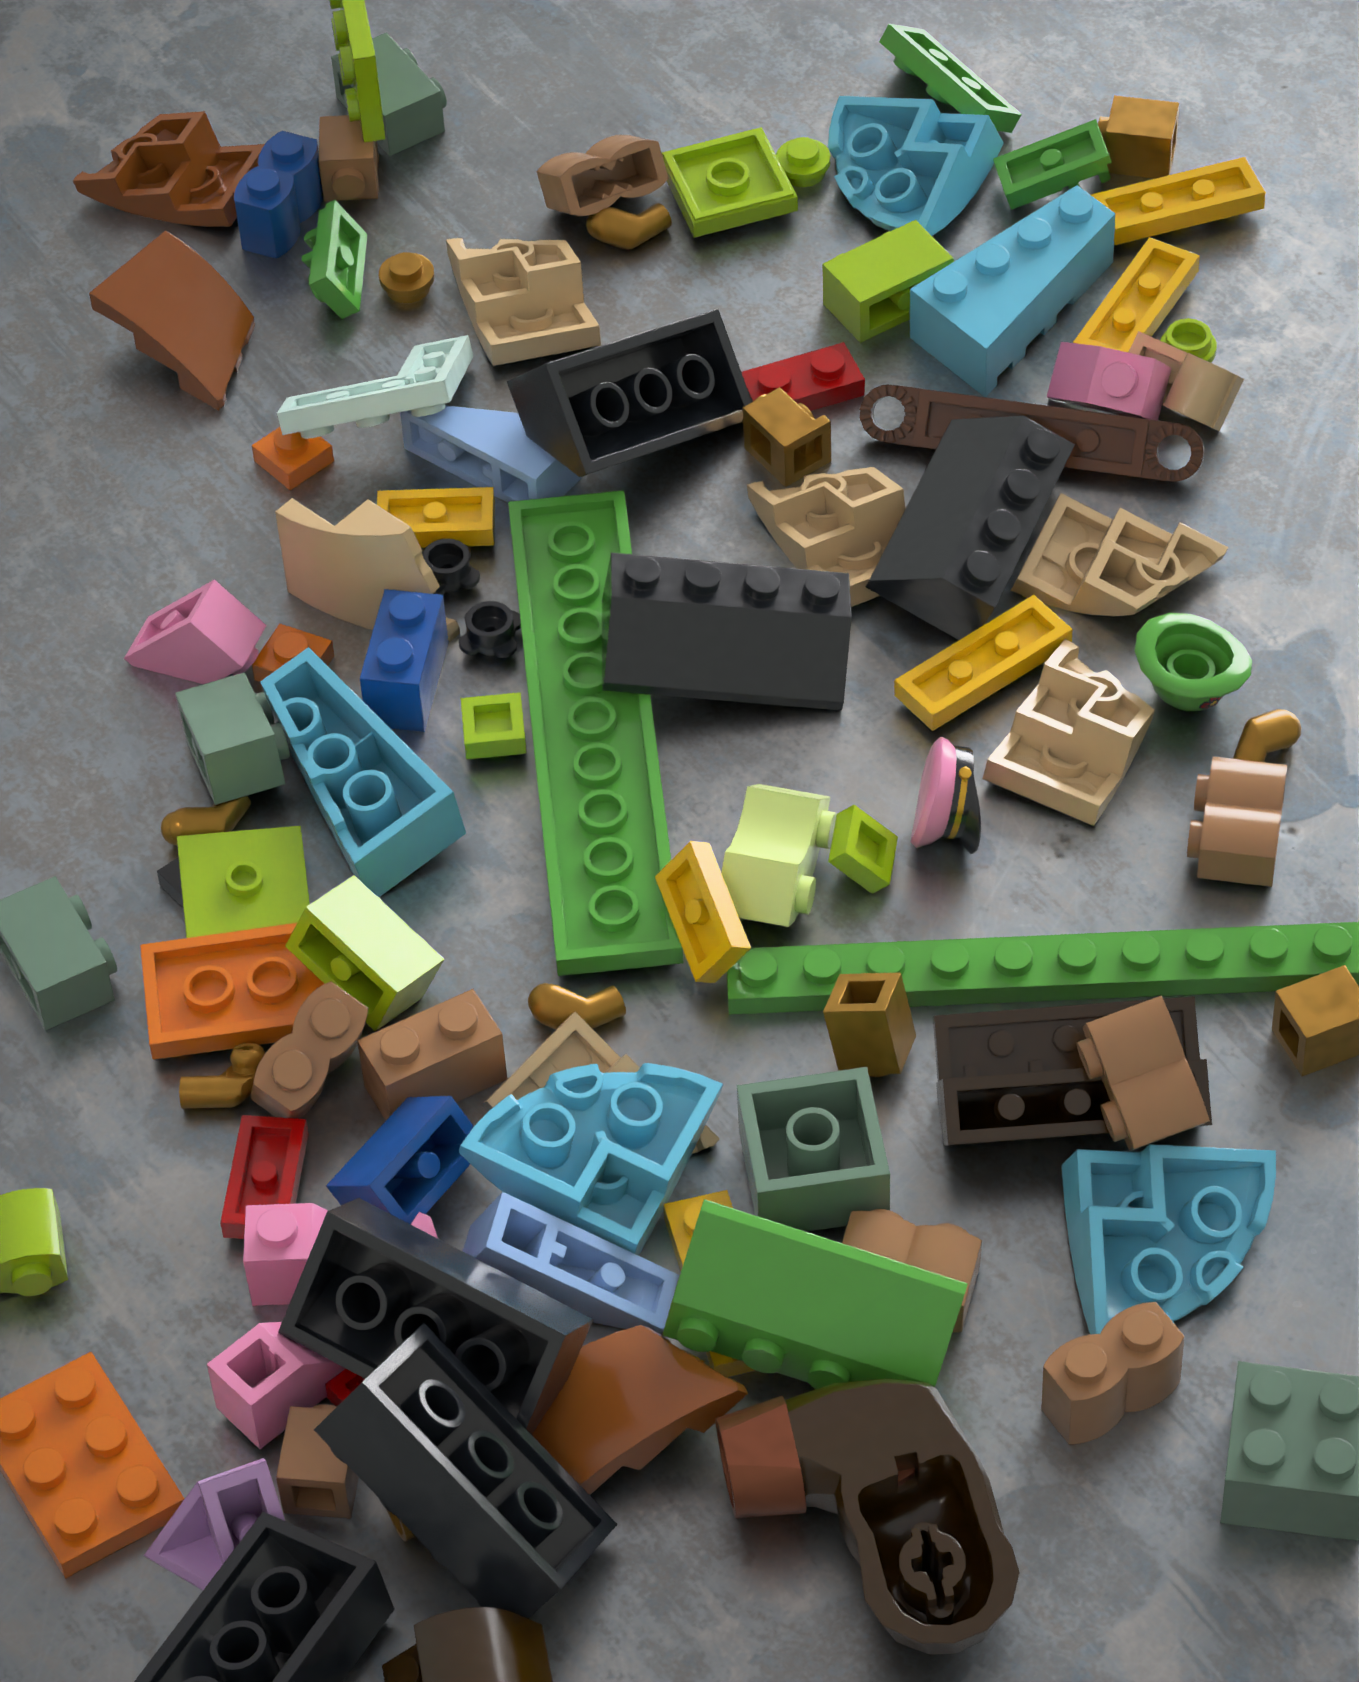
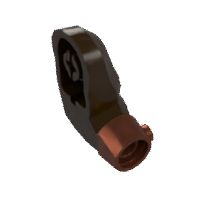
M887 1378L834 1383L784 1400L783 1396L716 1418L715 1423L720 1456L735 1518L806 1513V1507H817L838 1514L840 1531L846 1545L861 1567L865 1601L896 1642L927 1654H957L982 1642L1012 1605L1020 1572L1013 1547L1002 1528L990 1480L979 1457L963 1434L940 1393L931 1384Z

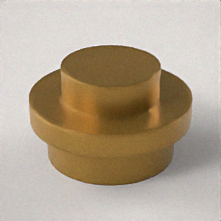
M410 252L391 256L382 263L379 269L381 287L392 300L399 303H414L426 297L435 278L434 267L431 261L423 255Z

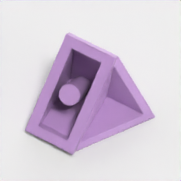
M262 1458L197 1481L143 1556L199 1589L204 1590L262 1512L285 1521L266 1460Z

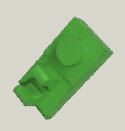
M1096 119L993 158L1011 210L1062 191L1064 187L1068 186L1069 190L1076 185L1080 187V181L1098 175L1101 183H1105L1111 178L1107 164L1112 163Z
M333 200L326 204V208L319 211L317 227L305 234L304 241L312 251L302 256V262L310 269L308 280L314 296L319 301L326 303L341 319H344L360 311L367 233L336 200Z

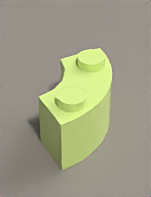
M762 784L747 786L737 831L731 845L725 851L722 867V876L739 918L789 927L799 913H810L816 889V878L813 877L819 851L820 848H831L837 816L836 812L828 811L830 796Z

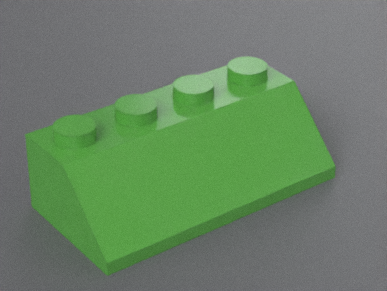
M704 1199L662 1336L678 1340L683 1346L693 1351H712L743 1361L748 1367L762 1373L777 1372L808 1382L815 1389L834 1383L885 1378L926 1382L935 1387L968 1283Z

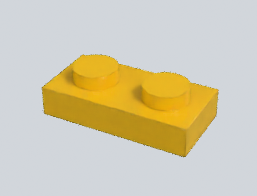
M493 487L377 491V505L409 525L421 548H426L432 542L440 539H455L467 546L494 545L495 497Z
M690 841L655 876L695 982L716 983L751 949V946L710 843Z

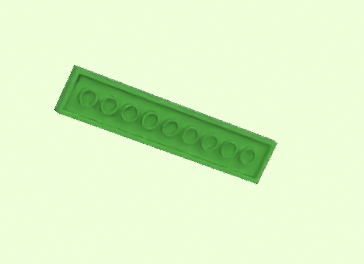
M624 490L508 502L557 974L558 976L684 963L683 948L655 879V876L671 861L651 696L650 694L602 690V597L611 552L632 554Z

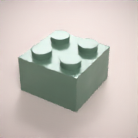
M867 1067L737 1085L739 1135L755 1216L806 1232L847 1226L851 1211L890 1210V1171Z
M1238 1361L1220 1523L1359 1541V1376Z

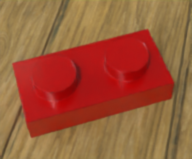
M844 342L742 371L752 402L759 396L768 394L779 387L797 404H804L810 411L865 396V378Z
M242 1115L220 1221L223 1238L244 1239L246 1206L296 1204L309 1135L306 1119Z

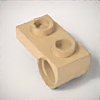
M1138 331L1128 353L1154 358L1171 367L1162 406L1220 432L1244 379L1204 359Z

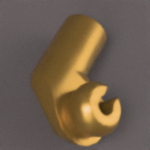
M660 203L654 204L637 215L614 207H608L596 214L589 215L586 221L587 231L593 238L625 250L639 246L672 225L668 210Z
M1281 709L1250 718L1244 725L1233 759L1264 762L1267 753L1290 748L1301 736L1302 728L1300 721L1291 712Z
M244 796L217 805L213 804L212 807H184L177 809L175 812L168 813L163 818L161 834L169 844L177 845V836L230 832L248 810L251 801L248 796Z
M543 983L533 988L528 997V1006L534 1018L555 1030L574 1012L592 1029L626 1014L623 998L613 985L585 998L559 985Z
M255 1043L239 1044L232 1050L230 1056L232 1065L221 1075L181 1076L179 1085L181 1108H232L240 1105L251 1095L257 1067L265 1055L264 1049Z

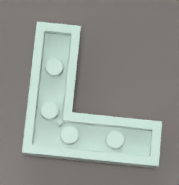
M469 335L415 345L397 376L287 397L277 412L282 435L300 432L302 438H315L331 433L335 430L334 425L355 421L357 427L365 428L388 421L390 419L389 414L411 410L412 416L421 417L444 410L446 408L445 403L451 401L474 357Z

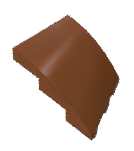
M205 111L159 114L140 128L136 135L124 140L111 150L112 162L97 173L88 174L82 171L74 178L73 183L79 193L131 214L183 225L204 227L231 226L237 218L234 201L237 184L247 172L259 166V154L265 144L221 147Z
M165 230L89 293L91 306L94 311L133 332L137 350L176 371L180 389L219 411L227 400L226 388L232 373L237 372L242 361L241 350L249 343L255 327V319L227 281L204 258L183 241Z
M638 1325L615 1332L582 1346L567 1382L532 1436L590 1495L622 1466L641 1470L687 1428L705 1433L715 1424L717 1417L725 1415L749 1393L743 1384L717 1372L704 1364L702 1359L676 1347L669 1339L651 1328Z

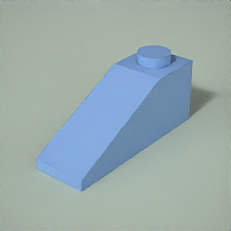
M446 406L440 412L421 417L412 416L411 410L400 412L404 449L476 487H493L494 496L507 503L510 501L561 497L582 478L526 436L518 413Z
M504 1192L470 1225L463 1252L594 1319L592 1323L623 1329L643 1325L659 1334L664 1331L679 1274Z

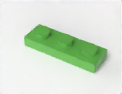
M888 24L879 43L895 56L893 62L898 68L910 75L921 78L928 85L926 92L934 99L953 106L961 114L989 115L997 131L1012 133L1022 115L924 29Z

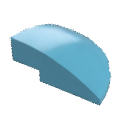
M839 96L833 111L828 139V148L832 157L835 158L838 174L834 176L835 180L853 208H857L862 214L872 220V223L889 231L917 220L931 236L945 228L974 197L994 164L993 158L998 156L1004 144L989 115L941 113L933 99Z
M652 1063L642 1064L637 1072L602 1073L599 1070L598 1064L573 1067L551 1074L544 1087L528 1093L518 1100L512 1094L504 1098L489 1110L472 1128L460 1145L459 1153L502 1192L639 1256L663 1212V1205L668 1203L722 1091L723 1083L676 1067Z
M1149 1144L1142 1152L1077 1149L1062 1164V1179L1069 1246L1075 1280L1090 1335L1100 1334L1104 1326L1115 1315L1138 1304L1157 1302L1174 1323V1321L1186 1316L1199 1306L1207 1305L1220 1294L1243 1269L1241 1262L1248 1253L1255 1236L1259 1235L1267 1224L1276 1179V1150Z

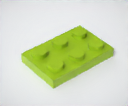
M329 0L331 9L340 8L339 11H332L333 18H331L335 48L336 51L340 52L338 53L342 85H353V88L345 89L349 122L360 120L364 142L385 140L376 56L365 0Z

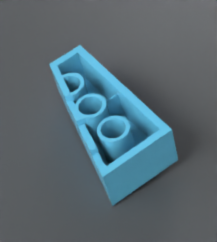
M1076 185L911 288L910 339L982 396L987 397L997 386V377L1007 367L1013 369L1024 358L1027 345L1039 333L1045 335L1057 323V314L1066 304H1074L1113 263L1115 213Z
M309 647L260 681L271 707L274 721L281 724L289 751L350 870L376 896H382L466 834L454 792Z

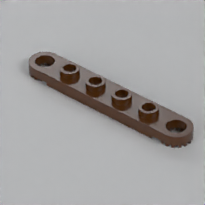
M880 385L870 390L863 398L859 409L862 426L872 438L887 443L930 449L937 448L952 419L1026 416L1075 444L1064 467L1177 482L1190 478L1201 467L1205 454L1204 444L1199 434L1191 427L1180 423L900 385ZM887 396L896 398L902 402L901 404L905 408L904 421L894 430L882 429L874 419L876 404ZM1171 435L1183 437L1191 447L1189 462L1177 470L1165 467L1158 456L1160 443Z

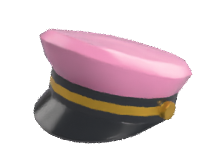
M940 737L931 746L926 759L910 842L918 848L930 845L939 838L959 840L970 854H973L978 850L981 837V816L974 780L973 750L969 747L952 745L948 739Z

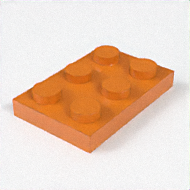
M297 923L140 944L149 1045L152 1059L233 1049L235 1046L243 1043H255L258 1045L275 1043L282 1037L291 1034L295 1017L303 1002L313 991L324 985L311 970L285 947Z
M92 1352L0 1398V1472L65 1579L165 1526L185 1499Z

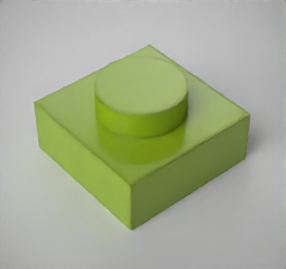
M521 692L460 698L466 760L527 754Z
M852 805L837 813L828 862L873 894L890 885L898 836L859 807Z

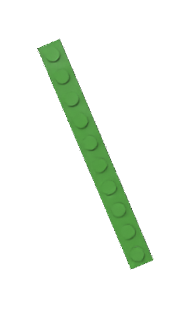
M1359 922L751 948L727 971L729 1015L824 1011L839 974L901 973L909 1007L1272 992L1343 965L1347 967L1359 986Z

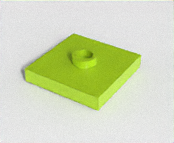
M762 127L662 152L669 178L666 182L694 238L798 211V196Z
M301 825L177 836L186 938L298 923L303 911L310 905Z

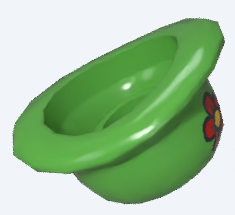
M1166 613L1149 619L1137 633L1135 654L1141 671L1151 681L1153 689L1158 696L1176 709L1189 712L1202 711L1216 706L1224 695L1240 689L1251 676L1252 659L1246 648L1229 631L1210 620L1193 614Z

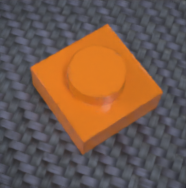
M280 427L252 445L254 462L290 491L334 462L332 445L321 436L305 439L301 437L300 432L282 435Z
M279 623L252 664L254 680L262 681L308 647L328 666L334 658L332 640Z

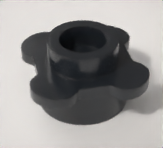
M440 539L429 544L424 552H422L425 562L432 569L439 584V588L434 594L443 595L444 593L458 591L462 587L470 589L479 583L480 572L473 568L470 563L472 551L470 547L455 539Z
M485 601L476 604L465 614L466 634L459 638V648L463 653L475 655L479 652L487 656L496 655L499 658H506L517 651V642L514 638L516 631L521 629L520 614L518 612L510 610L503 603Z

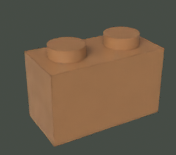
M474 989L357 1040L364 1087L385 1121L407 1097L452 1096L457 1103L508 1079L502 1032Z

